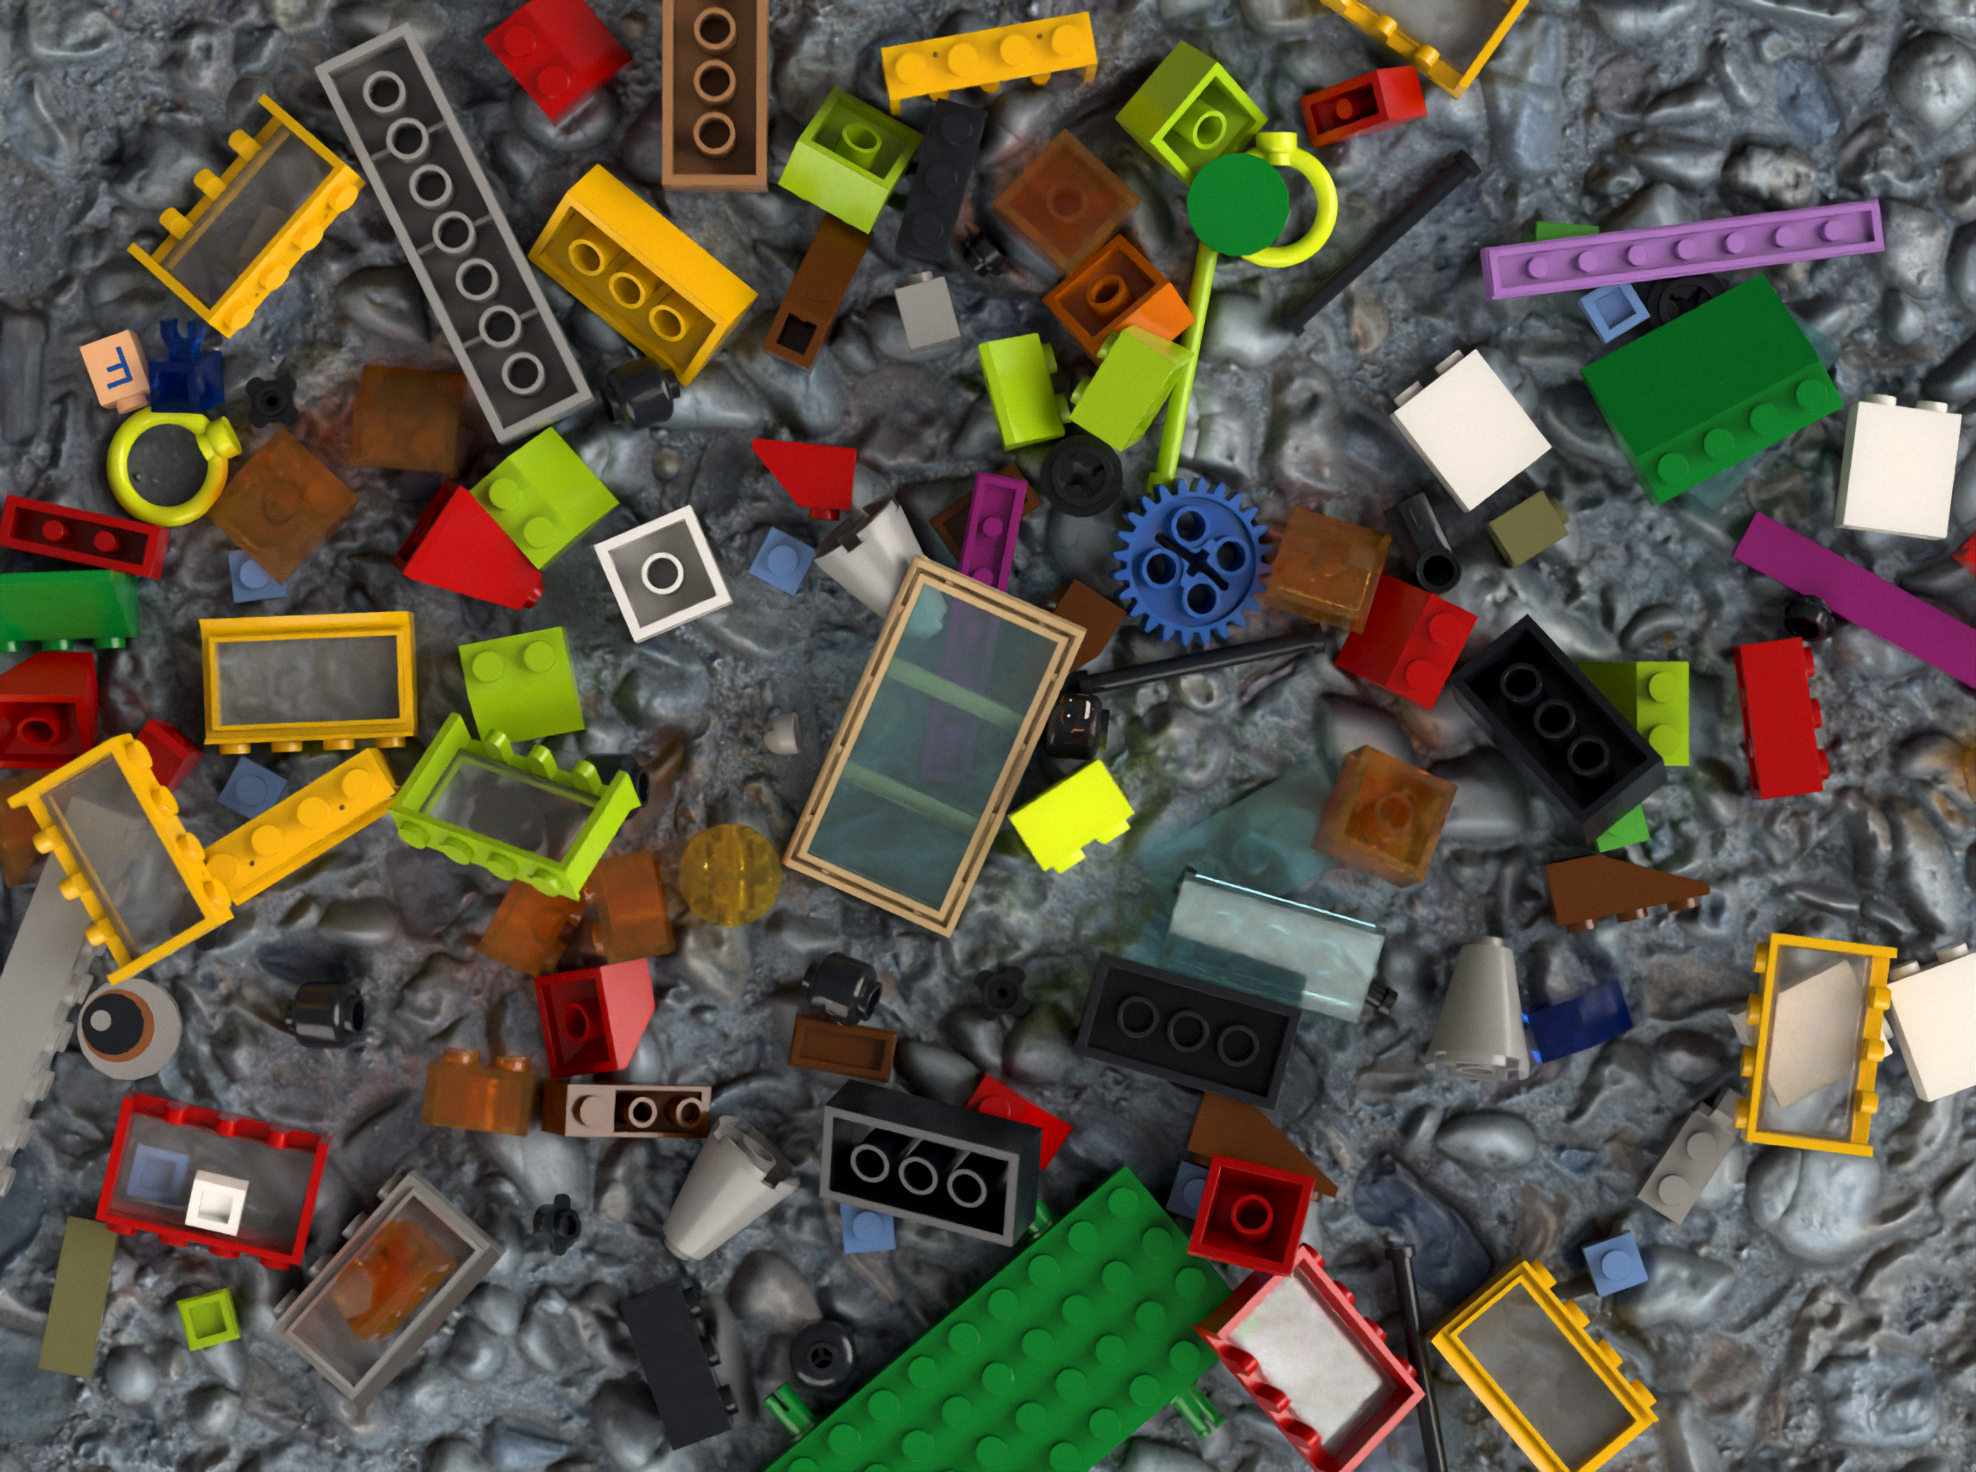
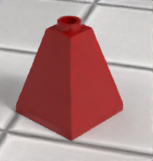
M448 476L391 561L401 573L410 579L519 611L523 606L530 610L537 603L546 587V584L541 581L543 577L541 573L474 496Z

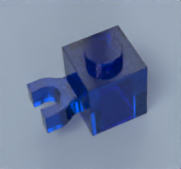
M166 318L160 321V334L169 352L148 361L152 413L200 414L225 402L222 351L200 350V345L206 332L205 320L203 318H195L187 322V338L182 337L178 332V318Z

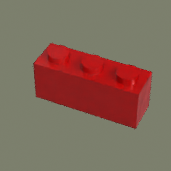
M7 494L0 524V546L160 580L171 530L151 524Z
M1802 637L1733 646L1732 654L1753 799L1764 800L1823 791L1822 780L1829 778V766L1825 750L1817 748L1815 729L1821 728L1822 717L1818 699L1816 697L1810 698L1808 678L1814 677V660L1811 648L1809 646L1803 647Z

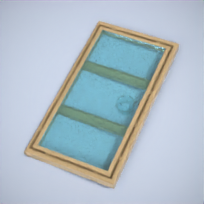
M914 554L781 862L790 869H795L950 938L1087 629L930 560L925 555Z

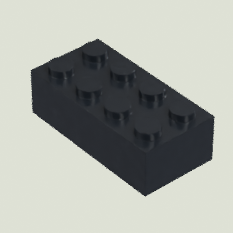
M1528 614L1448 678L1455 702L1587 846L1668 781L1663 758Z
M1100 950L1071 1050L1074 1054L1275 1110L1303 1010L1294 1005Z
M849 1079L824 1105L819 1197L1013 1247L1036 1219L1043 1127Z

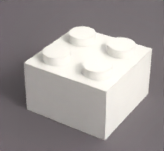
M691 505L594 545L636 643H641L733 603Z

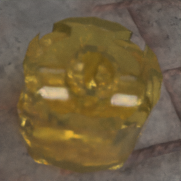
M727 823L710 827L691 840L681 857L678 879L682 897L689 905L693 914L710 924L732 928L750 924L771 909L781 893L784 869L780 852L769 837L752 826Z

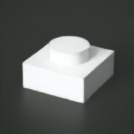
M197 1170L185 1225L236 1236L240 1226L249 1181Z

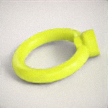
M1256 133V147L1244 153L1262 158L1271 166H1289L1301 172L1314 188L1317 198V213L1310 230L1297 242L1283 247H1267L1253 255L1240 257L1250 263L1263 267L1282 268L1293 266L1313 256L1330 237L1338 212L1336 188L1323 164L1307 151L1297 147V133Z
M173 403L152 405L130 416L113 436L106 462L108 482L119 504L139 521L160 527L185 525L207 513L217 502L226 484L228 459L241 454L242 448L232 425L225 416L210 421L200 412L184 405ZM161 424L179 425L194 433L198 446L208 461L207 475L197 494L185 503L169 507L154 505L139 496L131 485L127 471L128 455L136 439L149 428Z

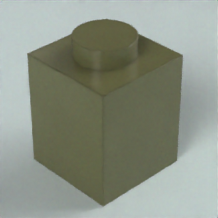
M1543 490L1483 526L1509 568L1512 569L1569 535L1564 524L1570 520L1556 496L1552 495L1547 498Z

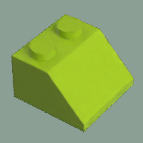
M1183 40L1175 46L1114 118L1141 148L1189 188L1193 178L1206 163L1224 154L1241 153L1256 133L1269 120L1216 60Z
M834 86L797 140L778 185L791 191L799 198L809 201L840 218L845 223L869 234L891 200L925 135Z
M1134 325L1123 329L1120 334L1112 331L1097 354V357L1103 361L1093 378L1086 374L1070 398V401L1076 404L1069 419L1119 452L1124 451L1142 440L1195 353Z
M1038 333L978 344L977 354L1004 453L1064 437L1065 430L1063 424L1070 423L1072 420L1069 419L1070 411L1064 392L1055 394L1049 374L1057 373L1058 368L1051 343L1041 344Z
M552 426L508 456L469 491L535 567L542 572L549 568L620 504Z
M559 626L458 646L467 694L481 742H483L491 729L504 733L510 744L585 729L565 627Z
M1689 662L1576 663V666L1657 751L1663 758L1665 766H1689Z

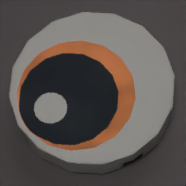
M132 977L115 985H111L110 982L104 983L89 995L79 1013L77 1036L82 1053L96 1070L113 1079L134 1081L156 1074L172 1061L180 1045L183 1021L178 1004L165 988L147 979Z

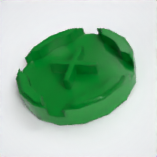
M1247 153L1224 154L1206 163L1193 178L1186 198L1188 220L1197 238L1212 251L1230 257L1250 256L1269 247L1283 231L1290 212L1288 189L1280 173L1266 160Z

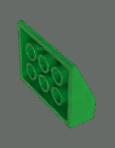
M1763 272L1579 370L1651 507L1666 502L1845 406L1821 359Z
M114 570L0 574V653L22 652L21 642L41 641L42 651L73 650V640L93 639L94 649L125 648V638H140L138 580L136 575Z

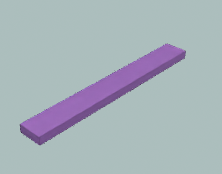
M1879 199L1488 247L1480 249L1486 301L1874 253L1884 251L1885 246Z

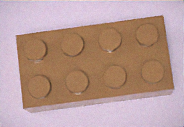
M662 0V186L665 192L769 193V0Z

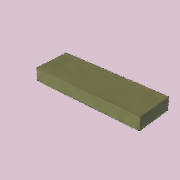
M75 1214L68 1215L38 1364L39 1369L85 1378L92 1376L120 1237L119 1233L106 1229L107 1222Z

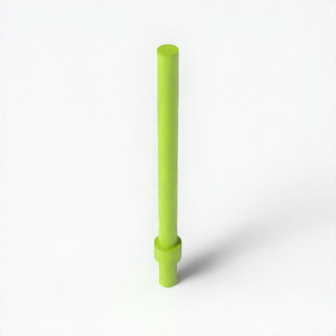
M1201 240L1199 241L1187 307L1196 320L1182 331L1180 340L1181 346L1195 354L1170 393L1155 473H1149L1146 493L1150 494L1152 501L1155 500L1153 485H1164L1171 493L1173 478H1178L1175 477L1218 257V252L1212 251ZM1161 533L1155 535L1156 538L1164 537Z

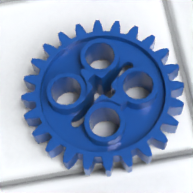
M1194 477L1188 490L1184 479L1173 478L1171 493L1164 485L1155 484L1153 485L1154 501L1146 496L1138 495L1135 499L1140 512L1138 514L1127 511L1121 513L1124 520L1130 525L1128 530H1112L1111 534L1123 543L1121 549L1107 551V556L1120 560V567L1108 572L1107 575L1109 578L1122 580L1124 584L1113 593V596L1121 600L1131 599L1130 604L1125 609L1127 612L1125 616L1133 618L1143 614L1138 627L1141 631L1149 632L1158 624L1156 639L1167 642L1175 631L1176 643L1188 646L1193 633L1198 644L1208 645L1210 630L1217 637L1226 639L1229 637L1227 622L1238 627H1244L1246 623L1241 611L1243 609L1256 612L1260 610V607L1252 598L1254 591L1269 593L1270 589L1259 581L1260 574L1274 572V567L1261 563V556L1273 551L1274 547L1273 545L1262 544L1258 541V537L1268 530V526L1250 523L1258 511L1256 507L1246 506L1238 509L1243 498L1242 493L1233 491L1224 498V483L1213 482L1207 491L1205 478ZM1188 511L1193 517L1194 529L1187 538L1182 539L1177 533L1176 523L1178 518ZM1161 533L1178 550L1194 553L1192 558L1194 562L1226 582V588L1221 590L1204 573L1187 570L1188 562L1173 551L1157 543L1155 535ZM1228 541L1233 547L1234 558L1228 567L1222 569L1217 562V551L1223 543ZM1160 554L1165 562V571L1158 580L1152 582L1147 574V564L1154 555ZM1200 584L1205 592V600L1198 610L1192 611L1187 602V595L1194 585Z

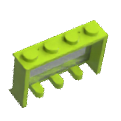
M451 712L388 809L398 828V835L403 841L415 848L424 849L427 846L443 852L447 857L459 864L467 865L471 862L488 868L491 873L503 880L511 881L515 878L532 884L545 895L556 897L560 894L578 901L580 899L579 891L630 810L640 807L641 804L630 776L625 771L619 770L610 785L606 786L601 783L596 768L588 761L578 760L571 773L558 769L552 753L542 745L535 744L527 757H523L514 753L507 736L499 730L491 729L483 742L472 739L461 715Z

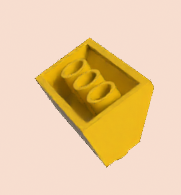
M598 163L566 192L526 257L649 358L655 359L664 370L671 368L677 380L685 387L694 380L734 331L759 295Z

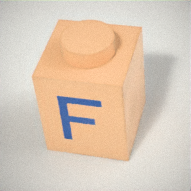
M129 329L79 347L102 407L109 410L117 408L118 414L128 413L148 405L146 396L158 392L138 335Z

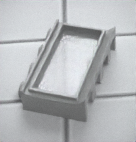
M415 1169L408 1173L405 1178L396 1172L376 1194L383 1202L369 1217L361 1211L342 1232V1235L348 1242L336 1255L326 1250L308 1270L307 1274L314 1279L301 1294L292 1289L272 1311L279 1319L270 1330L280 1336L352 1400L361 1413L367 1409L506 1252L503 1247Z

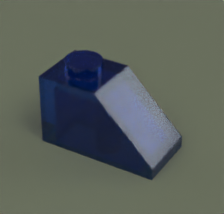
M1618 979L1522 1010L1524 1028L1534 1059L1542 1064L1592 1048L1634 1028Z

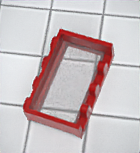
M130 1090L123 1097L95 1219L107 1222L106 1229L115 1233L137 1235V1231L140 1229L157 1233V1240L168 1245L187 1247L189 1241L209 1245L208 1252L217 1256L235 1259L239 1258L241 1252L259 1256V1263L266 1267L289 1270L291 1264L300 1266L305 1257L333 1136ZM197 1170L249 1181L240 1226L236 1236L185 1225ZM179 1197L177 1206L151 1200Z
M1303 1242L1301 1245L1299 1244L1291 1279L1254 1270L1209 1317L1192 1325V1327L1314 1472H1353L1426 1394L1414 1380L1417 1372L1413 1366L1402 1356L1391 1353L1383 1343L1387 1339L1384 1331L1370 1318H1363L1353 1307V1304L1356 1302L1354 1295L1341 1282L1337 1280L1332 1281L1322 1269L1325 1265L1322 1256L1312 1246Z

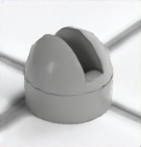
M796 712L779 714L771 717L764 724L763 733L765 735L763 742L770 751L780 755L802 752V730Z

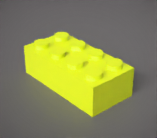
M1091 759L1006 816L1042 870L1045 872L1053 867L1060 874L1086 857L1080 848L1095 838L1098 842L1105 845L1128 830L1130 826L1125 819L1134 814V811L1101 760Z

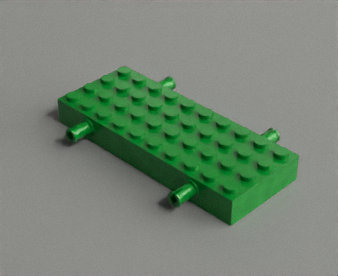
M1123 1160L1060 1214L1056 1213L1053 1215L1037 1196L1036 1219L1026 1230L1030 1235L1027 1238V1242L822 1416L821 1414L815 1416L790 1387L788 1381L777 1387L776 1391L777 1395L788 1407H785L775 1393L771 1392L761 1403L769 1409L791 1435V1438L789 1439V1444L755 1472H1087L1165 1405L1170 1406L1172 1404L1195 1430L1197 1436L1203 1439L1211 1434L1212 1431L1201 1418L1200 1413H1203L1216 1429L1224 1422L1226 1417L1218 1411L1196 1385L1199 1380L1198 1377L1220 1359L1192 1325L1209 1317L1234 1290L1208 1259L1188 1254L1191 1239ZM1251 1312L1233 1333L1242 1341L1261 1324Z

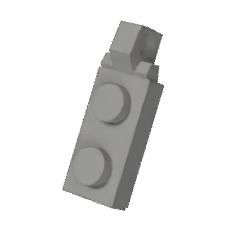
M1724 1086L1711 1107L1701 1101L1694 1111L1690 1109L1634 1196L1680 1225L1736 1141L1735 1137L1740 1129L1734 1128L1733 1125L1735 1103L1737 1097L1744 1096L1732 1088Z

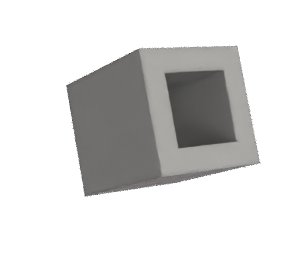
M927 271L903 278L902 283L904 287L894 289V294L910 353L913 354L960 341L961 336L945 276L934 279L932 271Z

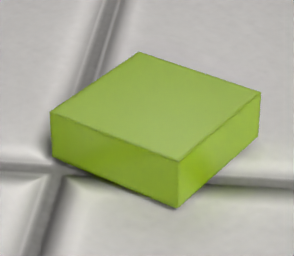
M229 1286L176 1301L190 1351L238 1339L243 1336Z

